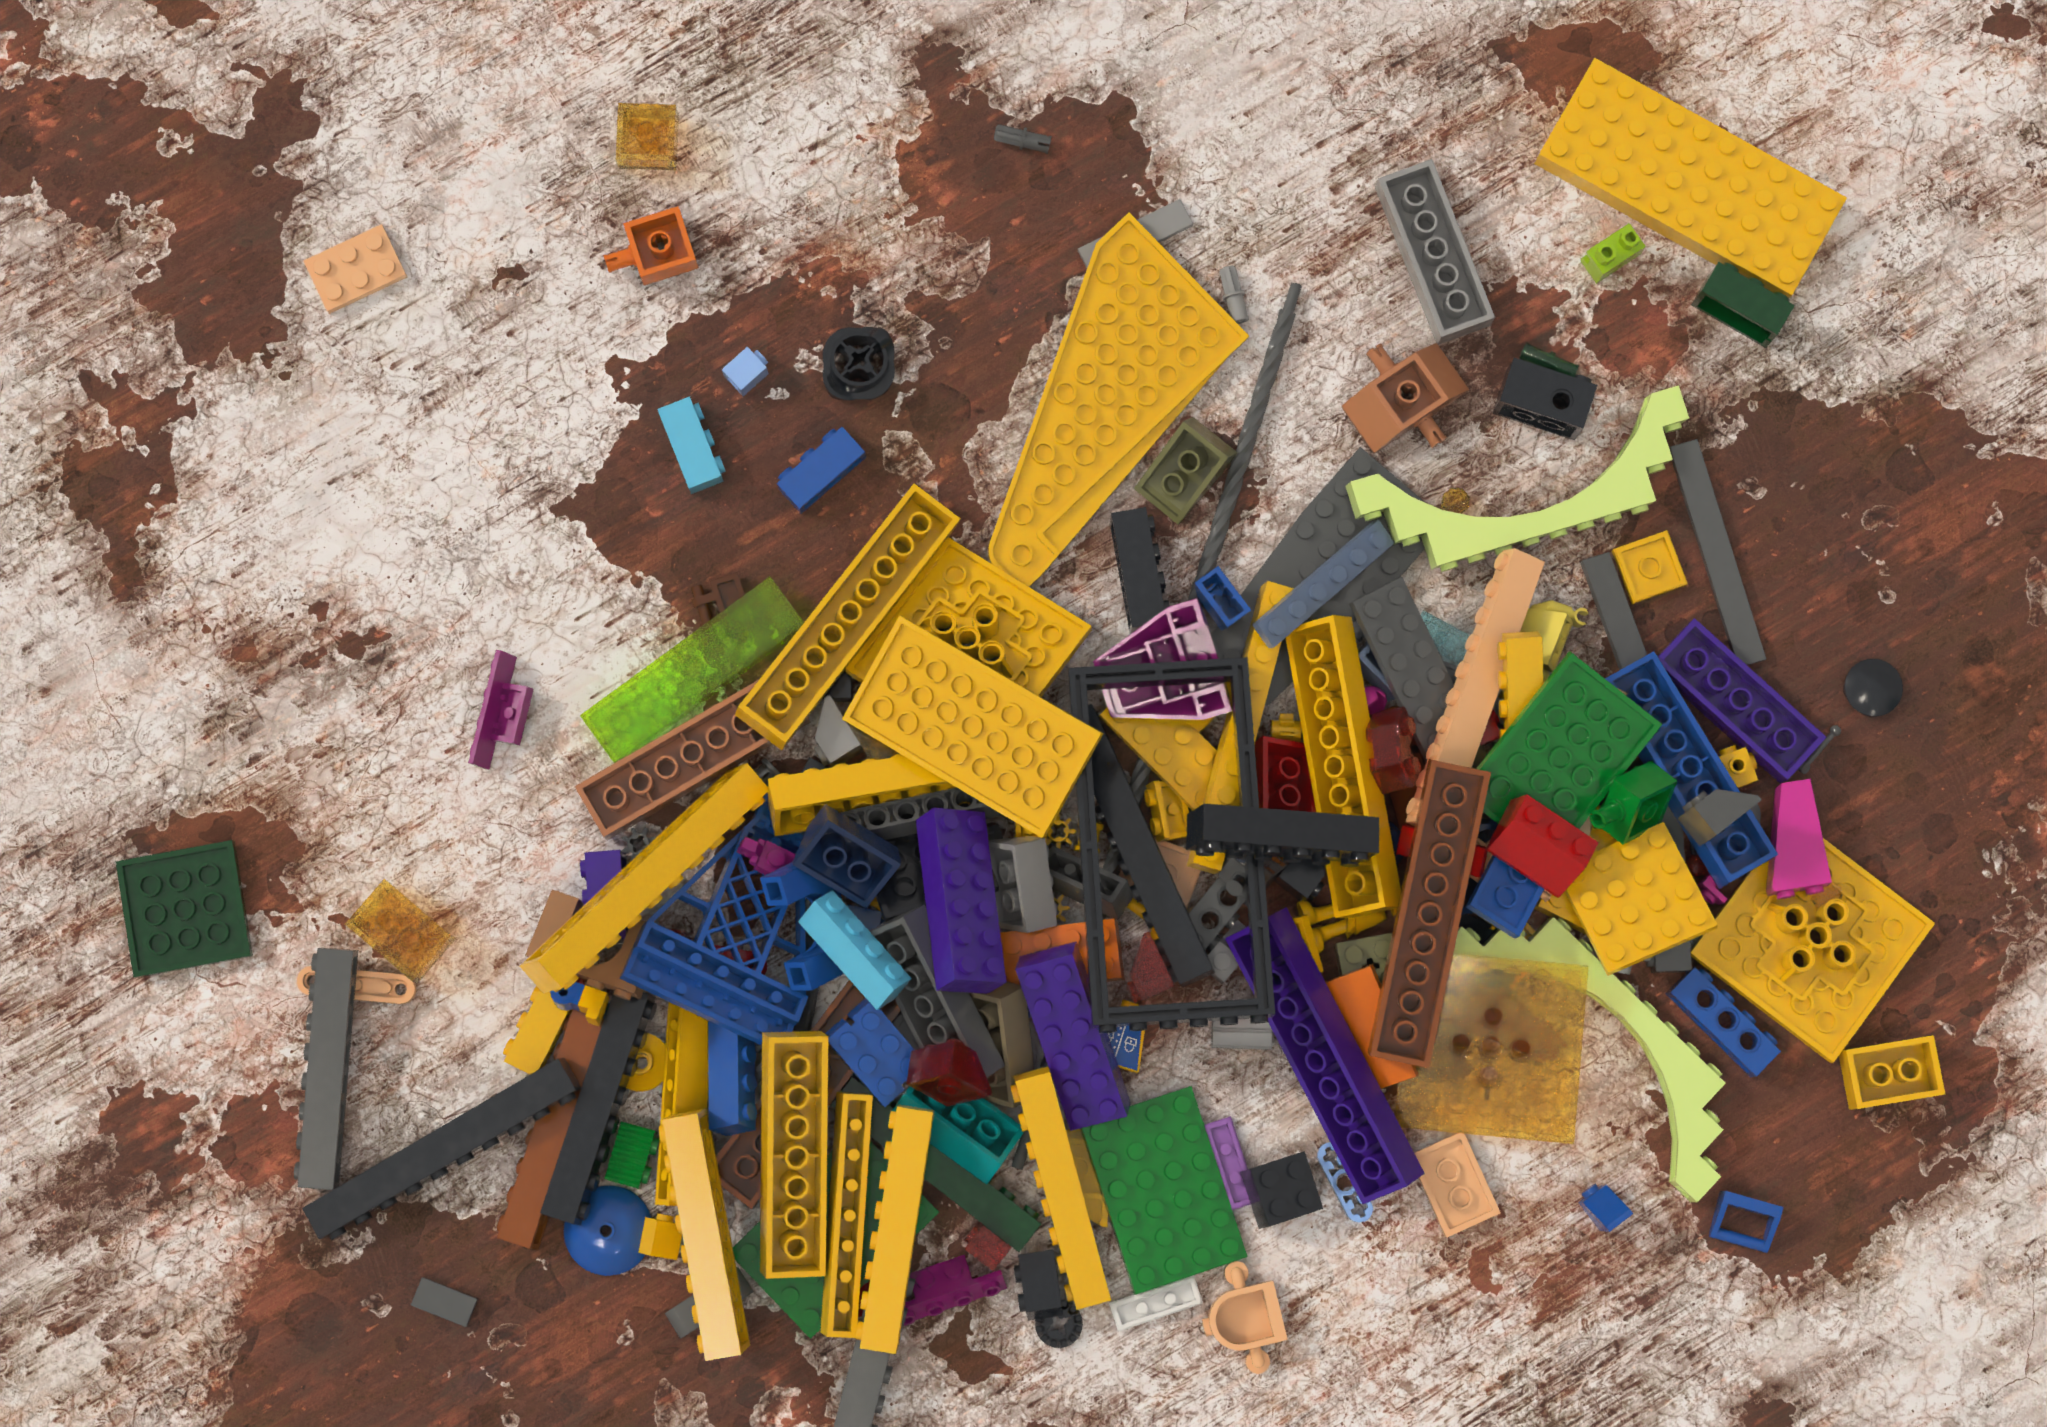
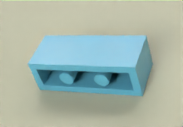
M689 396L657 409L691 494L724 482L721 473L726 472L720 455L713 456L710 447L714 446L715 443L710 430L703 431L700 420L705 418L699 403L693 404Z

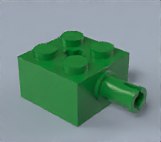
M1652 761L1641 766H1635L1631 771L1621 776L1617 775L1611 780L1606 800L1602 803L1600 809L1591 812L1593 815H1590V821L1595 828H1602L1623 845L1641 836L1648 828L1662 822L1677 780Z

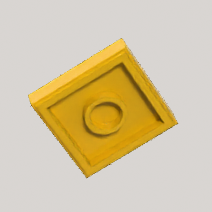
M1668 530L1612 550L1632 605L1688 585Z

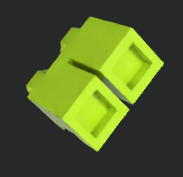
M1628 223L1587 250V255L1582 257L1580 261L1597 284L1641 255L1646 246L1631 224Z

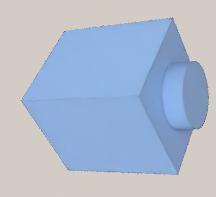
M746 347L722 369V372L742 396H745L769 374L765 366L768 361L758 350L753 353Z

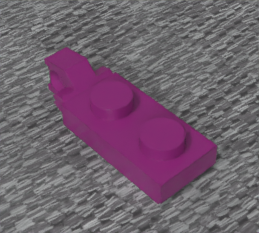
M744 837L736 851L750 858L749 864L754 866L753 870L764 875L793 862L796 855L769 841L759 839L757 842L748 837Z

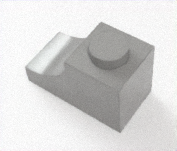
M1239 920L1234 923L1208 955L1215 971L1211 976L1221 984L1227 980L1238 966L1225 938L1246 927Z

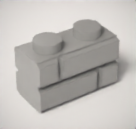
M1238 1019V1024L1227 1026L1220 1025V1021H1212L1211 1048L1271 1050L1272 1029L1268 1022L1251 1024L1250 1019Z

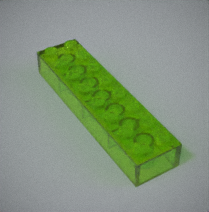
M768 577L586 710L580 717L612 761L616 763L648 744L790 640L803 625L804 621L774 580Z

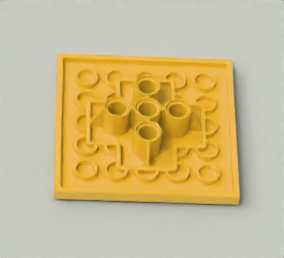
M948 537L845 670L846 674L862 683L900 615L1042 697L1090 634L1092 626ZM988 620H991V622L988 624L979 623V621L986 622ZM947 627H950V629L947 630V631H940V630H938V629H945V628H947ZM971 642H974V644L971 645V646H963V645H962V643H963V644H969V643H971ZM995 657H998V658H999V659H997L996 661H987V660H986V658H987V659H993V658H995Z
M1823 838L1832 883L1823 887L1824 892L1806 895L1805 890L1794 892V897L1777 899V895L1767 896L1766 887L1769 861L1746 875L1714 918L1718 925L1717 929L1700 937L1691 949V957L1829 1063H1834L1932 929L1935 922ZM1828 907L1836 909L1837 921H1833L1828 917ZM1787 912H1792L1796 915V926H1792L1787 922ZM1811 930L1819 932L1820 944H1816L1811 940ZM1835 948H1839L1844 952V962L1836 960L1834 956ZM1794 953H1799L1803 957V967H1798L1794 964Z

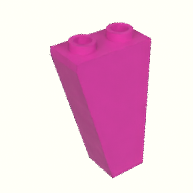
M1811 779L1785 782L1775 788L1770 842L1778 855L1769 860L1767 896L1777 895V899L1794 897V892L1804 890L1806 895L1824 892L1823 887L1832 883Z

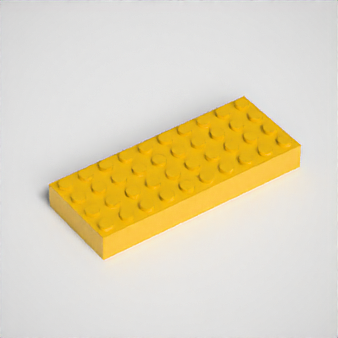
M1596 58L1592 61L1534 163L1715 265L1718 262L1722 264L1729 263L1735 266L1741 275L1748 279L1750 277L1756 278L1764 284V288L1773 293H1782L1788 298L1793 295L1847 197Z

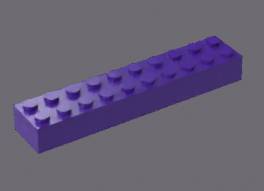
M1287 907L1268 916L1275 1015L1268 1018V1023L1362 1204L1407 1187L1425 1173ZM1248 925L1228 936L1225 940L1254 994L1250 930Z

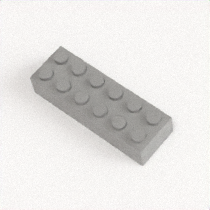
M1430 159L1378 178L1375 190L1436 343L1439 345L1491 326L1495 319L1494 313L1433 160Z

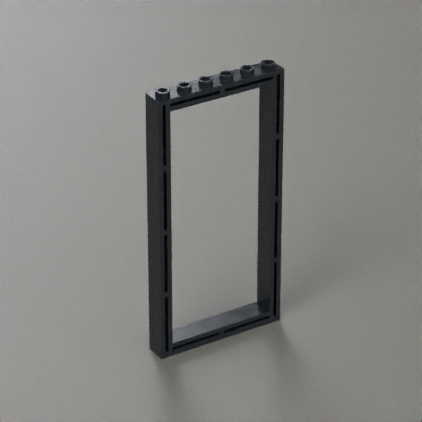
M1248 657L1069 668L1068 681L1071 715L1088 725L1087 690L1230 682L1240 806L1259 808ZM1090 757L1076 782V799L1092 1028H1099V1033L1117 1032V1027L1129 1026V1031L1148 1030L1147 1025L1159 1024L1160 1029L1178 1028L1177 1023L1189 1022L1190 1027L1208 1026V1021H1220L1222 1026L1238 1024V1019H1250L1251 1024L1269 1022L1268 1018L1275 1015L1264 861L1255 860L1254 855L1245 854L1244 865L1255 998L1109 1007L1092 757Z

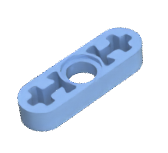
M1330 1142L1323 1144L1318 1149L1317 1160L1344 1212L1354 1222L1367 1221L1373 1212L1371 1201L1365 1203L1367 1208L1363 1210V1217H1360L1359 1214H1352L1351 1210L1354 1208V1204L1351 1199L1345 1202L1343 1196L1353 1194L1355 1189L1352 1186L1350 1190L1342 1191L1337 1187L1336 1180L1338 1176L1346 1173V1171L1340 1169L1331 1176L1329 1169L1335 1168L1331 1161L1325 1162L1323 1156L1326 1155V1148L1329 1147L1331 1151L1334 1148ZM1336 1156L1335 1159L1338 1165H1342L1338 1156ZM1356 1195L1355 1197L1358 1203L1362 1204L1360 1198L1358 1197V1195Z

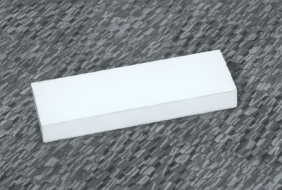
M1194 1275L1137 1295L1133 1294L1109 1302L1118 1332L1203 1304Z

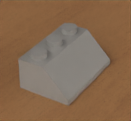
M1024 836L988 840L992 869L999 885V891L995 892L999 927L1030 933L1057 926L1056 916L1058 910L1053 898V877L1049 870V848L1045 838Z

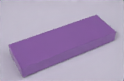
M1231 1116L1205 1124L1204 1126L1232 1210L1250 1205L1251 1203L1240 1173L1247 1170L1248 1167Z

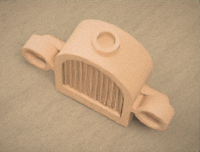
M1234 1261L1228 1263L1224 1269L1225 1279L1234 1286V1289L1223 1292L1214 1300L1210 1307L1208 1318L1202 1319V1324L1206 1337L1213 1335L1219 1343L1232 1350L1241 1351L1249 1349L1245 1359L1246 1366L1251 1372L1261 1374L1270 1365V1358L1265 1351L1261 1350V1346L1288 1340L1274 1281L1269 1280L1246 1286L1245 1281L1249 1274L1248 1268L1244 1263Z

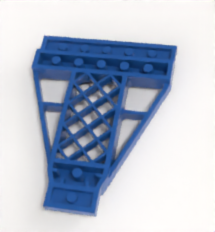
M768 793L763 796L765 802L756 809L752 820L641 926L620 976V979L761 1046L762 1032L793 1031L794 1026L800 1020L809 997L806 995V991H791L790 987L761 974L772 945L795 956L806 951L805 929L798 922L805 913V897L795 902V945L777 935L788 905L775 906L764 911L758 897L763 895L764 891L763 889L756 891L750 878L760 874V872L756 870L748 872L742 859L745 856L736 852L740 842L744 837H748L757 842L759 839H763L794 854L797 853L806 831L775 836L768 806ZM720 858L726 859L709 902H705L686 892ZM735 864H737L741 875L730 878ZM743 880L749 894L737 898L732 883ZM726 888L730 901L719 904ZM677 899L703 912L702 921L693 941L654 923ZM751 899L757 913L745 917L740 902ZM733 905L738 920L727 924L721 909ZM774 913L772 920L769 924L766 915ZM715 915L720 926L709 930ZM759 918L765 933L753 936L748 921ZM741 925L746 939L735 943L729 928ZM722 931L728 946L716 950L710 935ZM764 938L759 950L756 941ZM704 941L706 943L707 948L702 946ZM749 944L755 959L743 962L737 947ZM730 950L734 960L721 955V953ZM753 964L752 969H750V968L747 967V966Z

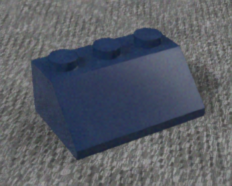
M825 804L808 825L794 857L793 865L862 907L867 908L900 867L901 860L896 846Z

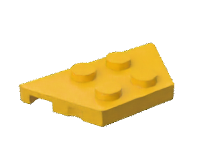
M1068 1129L1066 1133L1089 1219L1102 1227H1108V1213L1081 1130L1070 1131Z

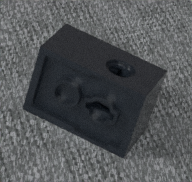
M1514 357L1505 372L1492 413L1575 440L1584 429L1598 385L1591 383L1592 380L1582 375L1572 377ZM1554 404L1559 405L1561 409L1556 408Z

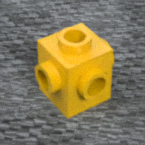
M1736 745L1719 751V758L1737 788L1758 781L1755 769H1757L1755 757L1751 752L1748 753L1746 747L1737 750Z

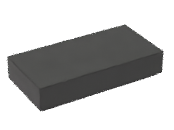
M422 1277L411 1306L468 1327L478 1298Z

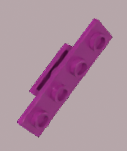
M501 650L495 651L494 659L491 663V672L487 688L484 691V700L480 716L477 720V729L470 748L468 761L469 764L487 770L490 769L496 742L520 746L534 690L528 686L511 684L517 657Z
M961 1255L912 1272L910 1278L915 1279L913 1288L915 1299L905 1302L904 1307L908 1308L904 1326L910 1325L915 1320L926 1316L939 1315L944 1310L956 1306L968 1305L973 1300L997 1295L1000 1291L1007 1289L1001 1270L972 1279L965 1255Z

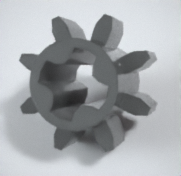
M646 827L642 833H638L635 828H631L633 835L629 838L622 837L628 846L622 852L625 854L631 852L633 854L631 861L643 850L639 849L637 853L636 848L633 846L634 841L640 842L644 838L643 842L649 845L656 838L647 837L649 829Z

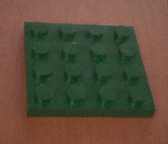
M234 840L115 861L133 978L253 957Z

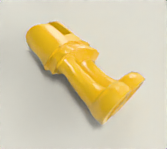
M1302 900L1297 902L1299 916L1308 914L1311 925L1335 917L1332 904L1312 907L1309 901ZM1385 911L1355 918H1345L1326 926L1312 928L1318 953L1323 951L1324 943L1331 938L1345 933L1348 939L1353 933L1357 935L1363 930L1380 924L1387 919Z

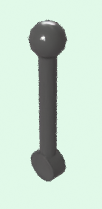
M1833 725L1830 728L1827 738L1798 768L1799 772L1806 774L1810 770V764L1834 736L1836 737L1841 734V728L1838 725Z

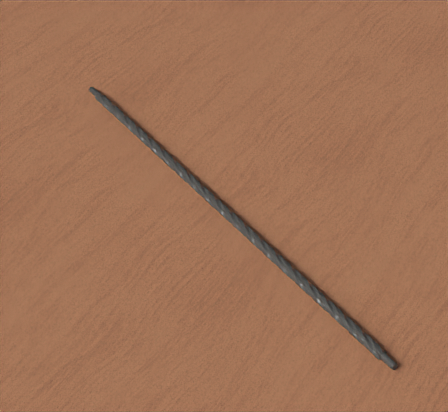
M1291 283L1284 307L1279 310L1277 323L1273 329L1265 354L1264 364L1252 395L1251 405L1239 436L1236 449L1238 453L1231 461L1225 480L1224 491L1218 502L1211 531L1205 543L1197 576L1193 582L1188 600L1197 598L1194 583L1216 568L1217 558L1222 550L1229 528L1230 516L1235 509L1243 484L1244 473L1249 465L1256 443L1257 431L1261 426L1269 402L1270 389L1276 380L1283 357L1284 346L1288 341L1296 314L1294 310L1302 288L1300 284ZM1138 757L1130 786L1141 807L1151 769ZM1111 844L1103 869L1119 876L1121 867L1118 860L1122 858L1119 849H1113ZM1102 913L1103 920L1106 918V915ZM1045 1055L1041 1061L1040 1068L1048 1066ZM1028 1130L1024 1131L1020 1137L1011 1166L1023 1170L1028 1154L1025 1143L1031 1142Z

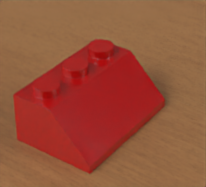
M1526 794L1510 800L1485 850L1558 898L1587 867L1599 842Z

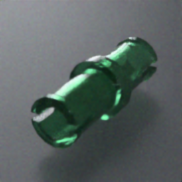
M1527 342L1519 357L1521 360L1575 377L1580 366L1556 356V352H1546Z

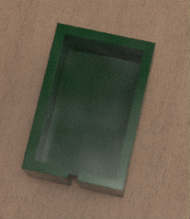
M1720 262L1717 263L1707 276L1691 306L1765 348L1779 334L1795 305L1790 303V299L1779 292L1773 293L1764 288V284L1758 279L1752 277L1748 279L1741 275L1735 266Z

